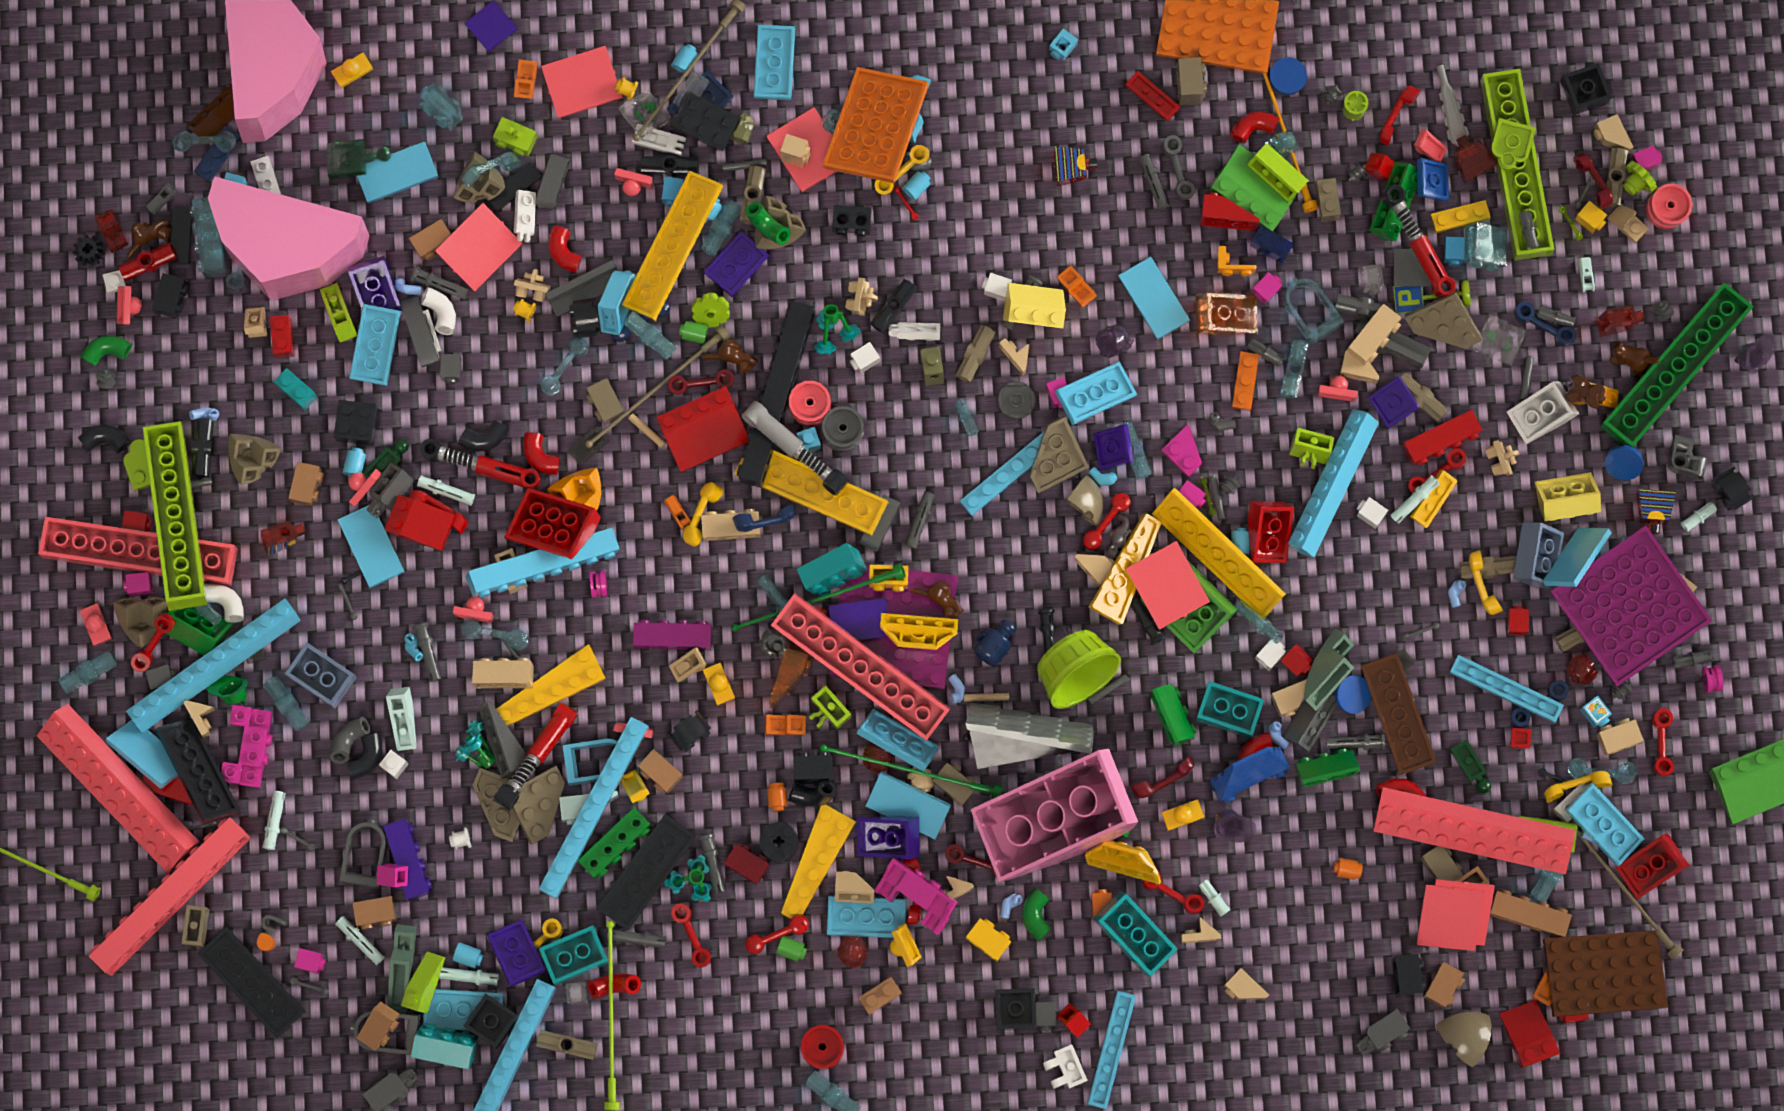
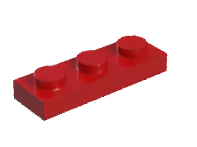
M1139 71L1125 84L1131 92L1167 122L1180 109V106Z

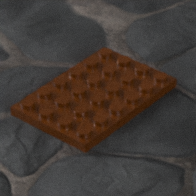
M1656 930L1543 939L1552 1017L1668 1008L1659 937L1655 933Z

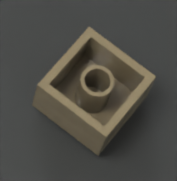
M1201 57L1178 59L1176 74L1179 106L1201 105L1203 98H1206L1207 83L1203 82L1206 71L1205 63H1201Z

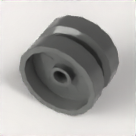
M838 406L831 409L825 415L822 422V433L825 443L837 452H849L856 449L864 436V424L861 415L855 409L847 406Z

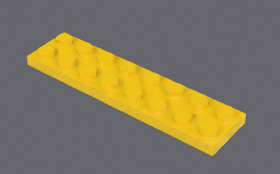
M692 171L688 172L622 303L623 307L656 321L723 188L721 183Z
M773 452L763 485L764 489L870 536L873 535L888 504V500L849 483L837 496H834L823 487V480L819 479L820 476H816L815 472L812 473L813 470L808 469V466H804V463H800L779 452ZM744 458L741 459L739 465L743 464ZM737 467V469H736L734 475H735L736 477H739V476H737V470H738V467Z
M1176 488L1171 490L1152 513L1157 520L1162 522L1161 524L1262 620L1286 595Z

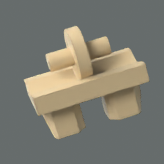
M534 269L532 274L525 273L524 278L531 279V281L520 278L515 280L514 285L516 286V296L526 298L528 289L535 290L533 300L543 302L546 297L545 293L551 289V285L536 282H543L544 276L538 275V269Z
M858 278V281L849 282V292L856 295L855 299H847L845 306L847 310L855 312L859 316H865L866 307H871V303L878 300V296L873 294L874 289L869 288L870 283L866 282L864 278Z
M1499 440L1494 441V445L1485 449L1488 459L1498 457L1500 463L1491 466L1493 474L1495 476L1503 474L1507 476L1512 475L1513 472L1508 459H1510L1511 465L1516 464L1515 457L1520 455L1519 451H1513L1511 445L1505 447L1506 453L1503 443L1499 442Z

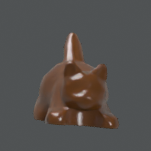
M157 221L152 225H148L145 222L135 223L131 228L135 245L129 250L127 258L130 259L141 246L155 238H161L168 242L172 231L169 227L170 222Z
M734 339L725 340L716 354L707 353L702 356L703 360L721 359L737 364L740 369V375L752 370L753 364L758 362L747 351H741L740 344Z
M1617 342L1616 346L1612 348L1614 356L1609 359L1613 365L1629 366L1631 373L1636 376L1644 375L1649 363L1656 364L1660 361L1658 358L1652 357V353L1648 349L1629 347L1622 342Z
M1577 374L1571 377L1570 390L1565 393L1567 401H1583L1595 409L1605 401L1606 391L1603 386L1590 384L1586 378Z
M938 581L927 591L919 588H914L910 591L911 593L927 597L940 605L944 611L943 618H956L958 613L964 611L959 601L951 596L952 589L946 581Z

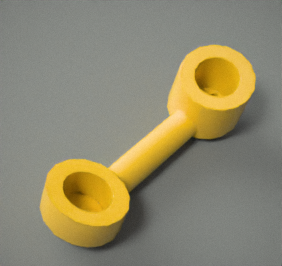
M916 145L911 149L910 159L900 167L896 180L916 163L922 164L927 162L930 156L927 147ZM880 180L875 181V189L879 194L886 195L894 190V183Z
M709 482L700 490L701 498L690 525L686 526L683 531V540L692 547L698 546L701 542L702 532L697 528V525L707 502L714 503L723 495V488L719 485Z
M1481 551L1472 552L1469 555V566L1484 609L1490 615L1503 612L1494 595L1488 596L1480 573V570L1483 569Z
M1595 771L1589 775L1551 785L1544 792L1546 802L1551 803L1559 799L1564 794L1563 790L1589 782L1593 783L1598 789L1611 787L1613 784L1610 775L1606 771Z
M551 918L544 922L542 927L544 934L533 942L536 949L548 940L553 941L561 937L563 928L558 920Z

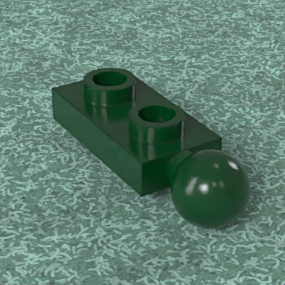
M404 439L396 440L393 445L394 449L391 450L389 447H386L362 474L368 479L375 469L382 474L390 462L397 466L402 461L398 455L408 451V442Z
M1466 739L1451 748L1450 752L1469 783L1476 780L1477 791L1481 794H1486L1491 790L1490 781L1482 777L1487 771Z

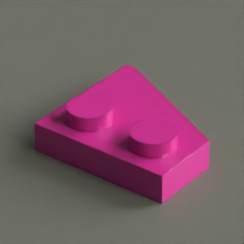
M1186 425L1161 450L1188 478L1202 465L1189 425Z

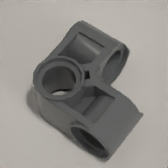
M1675 434L1668 462L1669 470L1693 479H1703L1707 459L1701 456L1690 455L1694 439ZM1674 460H1680L1683 466H1677Z

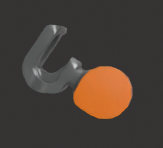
M266 915L262 918L261 924L266 931L259 934L257 939L258 948L265 952L272 951L276 946V941L272 935L276 930L269 925L270 920L281 923L283 926L286 925L284 920L272 915Z

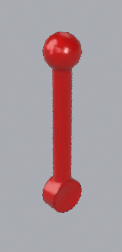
M895 187L894 192L899 195L911 213V219L914 221L918 220L919 215L914 213L901 193V188Z

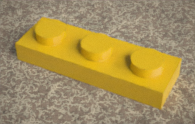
M1486 200L1430 215L1435 234L1483 222L1491 218Z
M1440 470L1435 477L1440 484L1428 495L1429 497L1426 500L1424 499L1416 506L1410 515L1423 528L1429 526L1458 482L1444 470Z

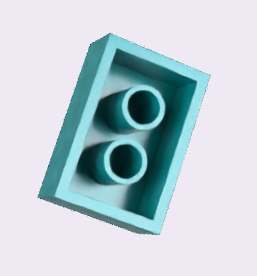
M848 543L797 568L805 589L817 597L827 595L834 588L843 587L847 581L858 579L863 576L864 572L868 571L860 552Z
M1209 681L1196 721L1250 739L1253 736L1264 699Z
M593 925L539 948L555 986L609 964Z
M426 1023L421 1025L415 1034L411 1057L469 1069L475 1060L479 1037L474 1036L472 1032L460 1033L455 1032L453 1028L446 1027L441 1029L436 1028L434 1024Z

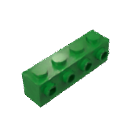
M1395 162L1385 189L1392 185L1401 186L1405 191L1404 201L1408 210L1418 186L1417 169L1410 163ZM1390 192L1391 198L1396 200V194ZM1381 199L1369 231L1381 240L1396 242L1403 224H1400L1401 221L1398 220L1399 217L1395 215L1396 212L1394 213L1392 207L1390 208L1385 205Z
M634 807L578 860L579 864L594 879L597 877L601 879L608 872L607 868L611 864L616 865L622 859L621 855L626 850L629 852L636 846L635 841L639 837L643 839L651 831L649 829L651 824Z

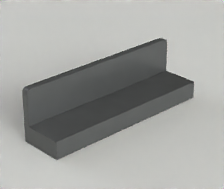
M614 260L545 293L556 317L569 312V306L573 305V301L597 298L603 295L612 273L615 270L618 271Z
M1360 321L1353 336L1357 337L1369 321ZM1391 332L1387 337L1390 340L1385 347H1379V349L1421 369L1431 350L1430 347L1398 332L1395 334Z
M1334 691L1316 711L1304 701L1287 729L1284 738L1296 743L1303 750L1309 752L1337 706Z

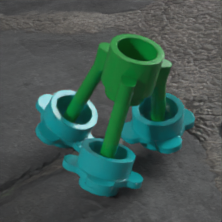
M477 720L471 721L467 726L469 729L465 732H469L470 735L465 738L464 746L460 745L459 748H456L455 755L458 756L455 760L456 762L460 760L464 763L466 758H468L479 768L483 766L487 769L496 761L493 751L480 732L485 729L482 725L483 721L480 723ZM481 744H483L485 749L482 750L480 748ZM477 750L479 752L476 756L478 760L469 755L470 752Z
M703 855L687 861V865L691 868L688 876L683 877L677 871H671L669 878L664 881L665 887H669L674 894H678L680 889L686 884V881L693 885L694 893L691 896L692 900L708 902L711 899L709 893L712 886L709 883H703L704 873L709 872V866L706 865Z

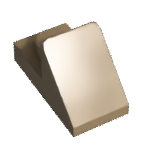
M1621 204L1607 218L1634 243L1649 230L1635 216L1637 214L1635 210Z
M264 307L245 309L244 331L245 335L248 334L249 338L267 335Z
M1003 339L999 342V348L1023 376L1026 374L1029 344L1016 352L1017 347L1014 343Z
M696 647L669 667L679 683L695 672L705 669L706 663Z
M187 700L183 703L204 738L211 735L209 729L212 727L207 718L203 719V717L215 711V709L211 706Z
M946 876V880L952 890L949 892L946 889L944 893L954 900L974 889L972 883Z
M1200 917L1198 919L1200 933H1197L1196 930H1187L1185 934L1181 935V944L1221 940V934Z

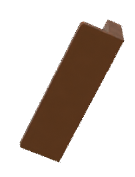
M232 83L186 125L204 145L208 144L235 117Z

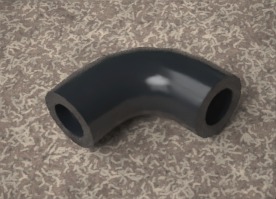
M493 420L487 431L483 433H477L466 427L458 444L476 452L489 451L502 442L510 429L496 420Z
M107 424L93 426L78 437L90 452L101 443L110 445L116 453L122 452L131 444V440L124 432L117 427Z
M380 733L361 737L363 745L362 755L360 758L347 761L351 780L370 774L379 765L383 754Z
M829 780L821 781L815 788H808L794 783L788 801L805 807L823 806L834 797L836 786Z

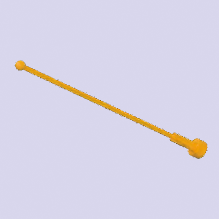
M1263 73L1277 117L1280 118L1279 122L1295 169L1300 172L1267 73ZM1305 184L1301 189L1305 201L1302 207L1304 213L1317 210L1319 207L1317 201L1312 200L1307 184Z

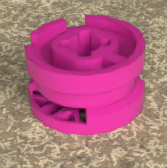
M600 570V573L590 571L592 598H597L601 595L602 597H608L605 570Z
M1714 665L1711 668L1707 666L1702 667V681L1706 693L1714 690L1717 692L1723 691V675L1720 665Z

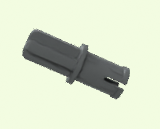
M1523 211L1520 213L1523 228L1521 232L1524 234L1527 249H1534L1539 247L1535 233L1537 229L1534 227L1531 212Z
M1540 307L1537 312L1538 318L1553 322L1554 325L1557 323L1573 328L1576 317L1560 313V310L1554 311L1544 307Z
M1251 339L1247 347L1261 355V359L1264 358L1279 367L1284 359V356L1272 350L1271 346L1266 347L1255 339Z
M1709 649L1695 653L1691 651L1687 655L1674 657L1672 659L1673 666L1675 668L1690 665L1695 667L1699 663L1711 662L1712 655L1708 654L1711 653Z

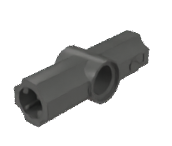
M1338 293L1334 310L1354 315V318L1360 321H1369L1382 305L1374 303L1368 297L1355 298Z

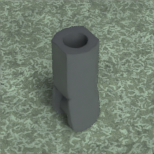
M167 183L145 205L146 209L155 215L177 195L178 191L173 190L171 184ZM166 192L168 196L164 199L162 195Z

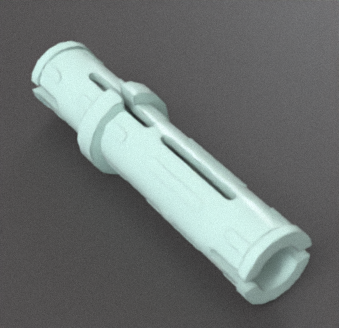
M424 475L420 476L417 484L418 487L433 491L435 495L441 494L470 506L475 499V494L444 484L439 479L437 481L430 479Z
M1431 475L1426 482L1415 489L1416 491L1391 514L1394 521L1400 523L1424 499L1426 500L1429 497L1428 495L1440 484L1439 481Z
M273 791L267 826L264 828L266 832L262 848L267 850H275L277 834L280 833L279 823L286 793L281 791Z
M342 916L335 925L347 936L346 938L354 942L376 966L385 958L359 932L360 929L358 927L355 928L345 916ZM347 928H349L359 939H357ZM361 942H363L373 952V954Z
M442 967L439 979L476 983V985L488 984L498 986L499 973Z

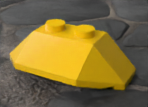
M881 613L880 628L898 647L937 650L957 634L958 619Z
M1104 841L1085 853L1087 864L1090 866L1160 885L1159 873L1148 852L1142 847L1128 846L1121 841Z

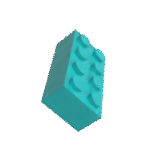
M1119 892L1093 918L1097 925L1144 975L1151 977L1178 950L1126 893Z

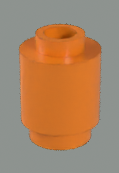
M784 783L769 784V789H767L768 808H772L773 812L784 811V807L788 806L787 791Z
M1339 858L1338 861H1334L1333 872L1336 873V877L1352 880L1360 879L1363 865L1356 860Z

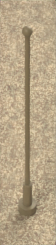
M733 0L729 4L731 9L720 22V27L713 34V36L710 38V40L707 42L704 48L700 51V53L690 64V66L680 77V79L670 90V92L660 103V105L650 116V118L640 129V131L637 134H634V141L640 140L641 134L648 127V125L651 123L654 117L658 114V112L668 101V99L671 97L674 91L678 88V86L681 84L684 78L688 75V73L691 71L694 65L698 62V60L701 58V56L704 54L707 48L711 45V43L714 41L717 35L721 32V30L728 26V24L731 22V20L737 13L741 14L745 10L746 6L743 2H741L740 0Z
M720 325L715 330L717 334L714 335L705 344H703L700 347L701 349L696 354H694L684 364L677 368L673 373H671L667 378H665L649 393L642 397L638 402H636L632 407H630L614 422L607 426L591 441H586V447L591 448L595 441H597L613 426L620 422L624 417H626L630 412H632L648 397L655 393L659 388H661L665 383H667L683 368L690 364L700 354H702L703 352L706 353L721 339L723 341L729 339L731 336L728 333V331L722 325Z
M1577 828V835L1580 837L1581 832ZM1582 839L1656 930L1655 933L1669 950L1667 955L1671 960L1680 954L1683 948L1679 944L1675 946L1665 932L1656 926L1587 840Z

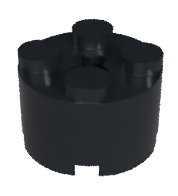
M596 297L573 301V305L569 306L571 317H575L576 324H572L574 336L578 335L579 339L602 335V332L598 331V327H600L598 305H593Z
M1734 466L1714 478V483L1711 485L1717 495L1721 494L1723 497L1722 503L1728 511L1731 509L1735 511L1754 499V495H1749L1748 493L1751 490L1748 483L1739 471L1737 473L1734 472L1736 469Z
M698 710L695 711L696 716L692 717V715H689L673 727L675 732H667L680 751L683 749L685 752L689 751L695 746L693 743L695 740L700 738L702 741L711 734L709 732L711 729L710 725Z
M772 823L766 826L760 835L759 844L761 852L773 863H786L798 851V836L793 827L786 823ZM777 839H781L784 844H781V847H777L774 843L777 842Z

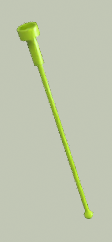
M0 848L1 853L68 883V886L87 894L86 899L95 902L99 896L101 888L92 885L88 887L73 879L69 880Z
M608 921L606 926L608 927L610 1078H608V1101L604 1102V1110H620V1101H616L613 1052L612 928L614 923L613 921Z

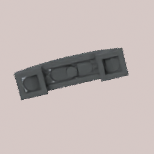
M418 295L401 300V308L421 368L440 362Z

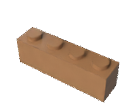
M1502 889L1500 892L1496 891L1494 893L1490 916L1554 937H1566L1572 917L1571 914H1567L1568 910L1559 907L1555 910L1549 908V904L1540 901L1536 904L1530 902L1528 897L1519 895V898L1511 896V892Z

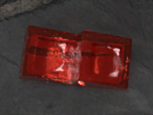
M112 209L95 216L111 253L129 245Z

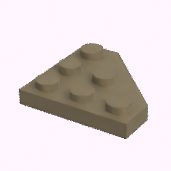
M1456 291L1405 315L1408 325L1413 333L1464 349L1483 340Z
M1065 416L1046 425L1029 474L1037 493L1089 468Z
M553 766L527 780V783L523 784L524 787H521L520 797L512 808L530 844H534L549 836L560 801L559 797H561L565 785L557 766Z
M479 768L473 788L493 834L498 838L513 843L520 823L513 809L509 811L493 801L499 788L503 784H507L510 779H502L501 775Z

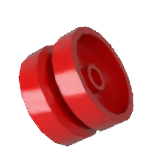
M818 1025L805 1033L801 1041V1052L809 1066L819 1070H827L840 1062L844 1054V1043L836 1029L827 1025ZM820 1044L826 1045V1049L824 1051L819 1050Z

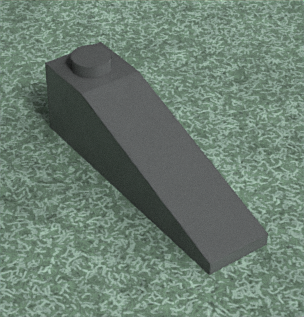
M486 701L479 708V712L501 778H512L515 772L518 771V768L521 767V763H524V759H526L525 752L491 701Z

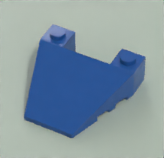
M1266 747L1231 764L1223 770L1224 774L1219 773L1217 777L1210 780L1209 784L1218 802L1224 801L1227 804L1235 800L1234 796L1242 790L1269 777L1273 778L1276 776L1279 779L1287 775L1286 771L1290 769V766L1280 747Z

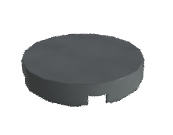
M1014 381L1006 384L1000 390L997 402L1003 415L1010 419L1018 420L1031 414L1036 399L1034 391L1027 384Z

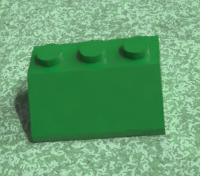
M204 606L184 608L166 613L173 617L175 625L170 632L165 634L204 656L223 643L234 623L225 621L224 617Z
M1172 684L1152 689L1150 693L1151 700L1172 748L1194 740V734L1197 732L1193 723H1189L1186 717L1189 716L1186 706L1181 705L1179 701L1181 695L1178 688H1174Z
M1347 748L1335 751L1336 754L1329 756L1328 753L1317 755V759L1310 760L1308 757L1298 760L1299 763L1294 767L1300 789L1357 775L1360 767L1353 750L1347 751Z

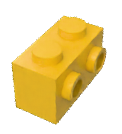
M870 565L869 580L873 579V576L893 570L894 565ZM903 566L906 578L897 580L894 577L877 584L871 583L869 588H873L874 591H884L885 588H892V591L896 592L908 589V566Z
M986 918L984 921L979 919L966 936V939L997 962L1010 946V936L1002 930L1000 932L996 931L993 928L995 925Z

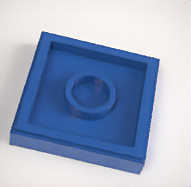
M1424 158L1417 159L1419 197L1441 202L1449 201L1448 164Z

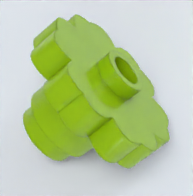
M1631 161L1625 166L1630 176L1625 179L1623 187L1630 195L1638 194L1642 190L1652 194L1658 189L1650 173L1638 163Z
M715 293L704 294L702 298H696L692 303V318L696 323L708 325L709 328L718 327L719 323H726L730 317L729 302L724 297H718Z

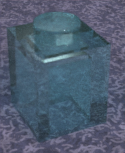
M1292 131L1277 134L1266 142L1283 158L1288 157L1299 149Z

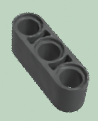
M554 154L550 155L537 194L536 205L555 210L569 168L570 159Z
M884 494L882 498L888 500V504L873 535L870 536L864 533L859 543L876 552L880 548L901 505V502Z

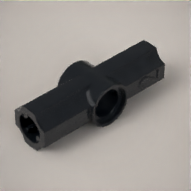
M666 155L664 157L642 156L641 173L673 176L675 174H688L689 171L698 174L699 159L698 157H675L673 155ZM668 162L675 164L671 169L665 167Z
M904 279L894 293L887 298L884 306L870 322V325L878 332L884 333L896 316L901 313L903 307L916 292L917 287L909 280ZM897 303L899 307L896 310H892L889 308V304Z
M200 418L196 421L195 439L192 442V476L209 477L210 459L214 451V441L212 440L214 421L212 419Z

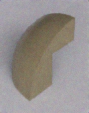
M474 151L461 173L453 198L468 203H476L477 200L483 199L491 200L505 189V183L498 170L483 156Z
M769 196L765 197L762 206L775 221L790 230V238L784 245H778L755 228L756 248L776 249L789 245L800 238L806 231L800 217L797 214H790L786 210L787 205Z
M229 434L230 464L234 476L240 485L249 484L260 479L262 472L268 467H273L281 448L263 438L244 434Z
M1087 475L1068 497L1067 503L1082 513L1083 519L1097 528L1103 517L1104 500L1098 485Z
M148 596L144 600L129 597L113 602L115 613L122 629L129 639L140 648L150 642L157 630L154 625L155 619L159 614L167 613L168 610L166 599Z
M1464 1012L1452 1015L1436 1024L1446 1044H1451L1456 1050V1055L1473 1068L1482 1058L1490 1041V1016L1480 1012Z

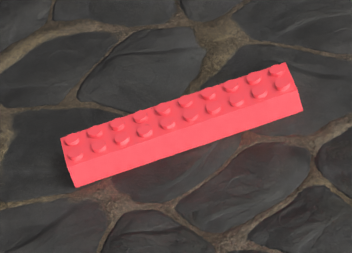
M45 517L38 552L42 558L138 573L149 572L151 575L162 576L157 533ZM199 540L204 582L231 586L238 551L237 547L232 544Z
M794 593L771 624L772 627L926 741L950 710V707L796 593Z
M69 704L53 712L37 737L167 873L175 870L176 865L182 860L185 861L189 857L191 850L200 841Z
M1384 787L1374 827V832L1561 874H1566L1575 836V830Z
M231 817L223 819L218 824V829L214 833L210 832L203 839L205 842L200 847L196 846L189 853L191 856L186 861L182 860L176 865L175 868L177 870L171 875L167 874L162 879V884L157 889L153 888L147 894L148 898L143 903L139 902L133 908L134 912L129 917L126 915L120 920V926L115 931L112 929L105 935L104 938L106 940L101 944H96L91 949L89 957L106 974L112 976L251 839Z

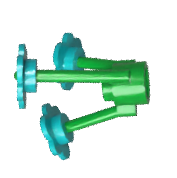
M826 305L816 318L819 328L824 330L823 340H819L814 345V349L817 350L818 354L830 355L836 350V346L832 345L831 341H827L828 329H833L839 319L844 325L843 331L840 332L844 342L855 340L857 335L861 333V329L856 324H847L843 312L839 311L836 305Z

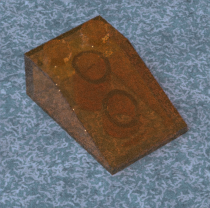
M1208 292L1196 296L1197 334H1258L1256 296Z
M786 648L769 701L770 709L774 710L804 679V675L809 674L811 661L808 654Z

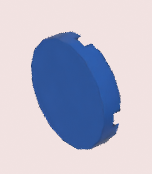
M1291 57L1282 58L1276 61L1271 68L1269 74L1270 83L1278 93L1294 95L1305 86L1307 71L1304 65L1297 59Z
M1629 445L1613 447L1608 451L1605 458V467L1608 473L1619 480L1635 479L1640 475L1644 466L1641 453Z
M1347 676L1334 691L1337 706L1342 711L1350 714L1364 711L1371 699L1366 680L1360 676Z

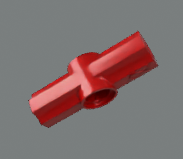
M167 243L150 252L143 251L139 253L137 258L119 265V270L124 280L128 281L146 272H155L159 266L177 259V253L172 243ZM151 259L150 263L146 265L147 260Z

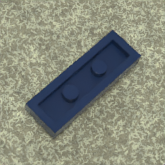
M225 125L194 170V173L211 183L241 139L240 134Z

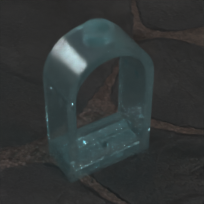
M1296 277L1287 283L1288 289L1284 298L1285 308L1310 345H1313L1343 325L1344 320L1318 283L1311 279L1297 280ZM1298 287L1312 289L1332 316L1331 319L1311 332L1290 302V293Z

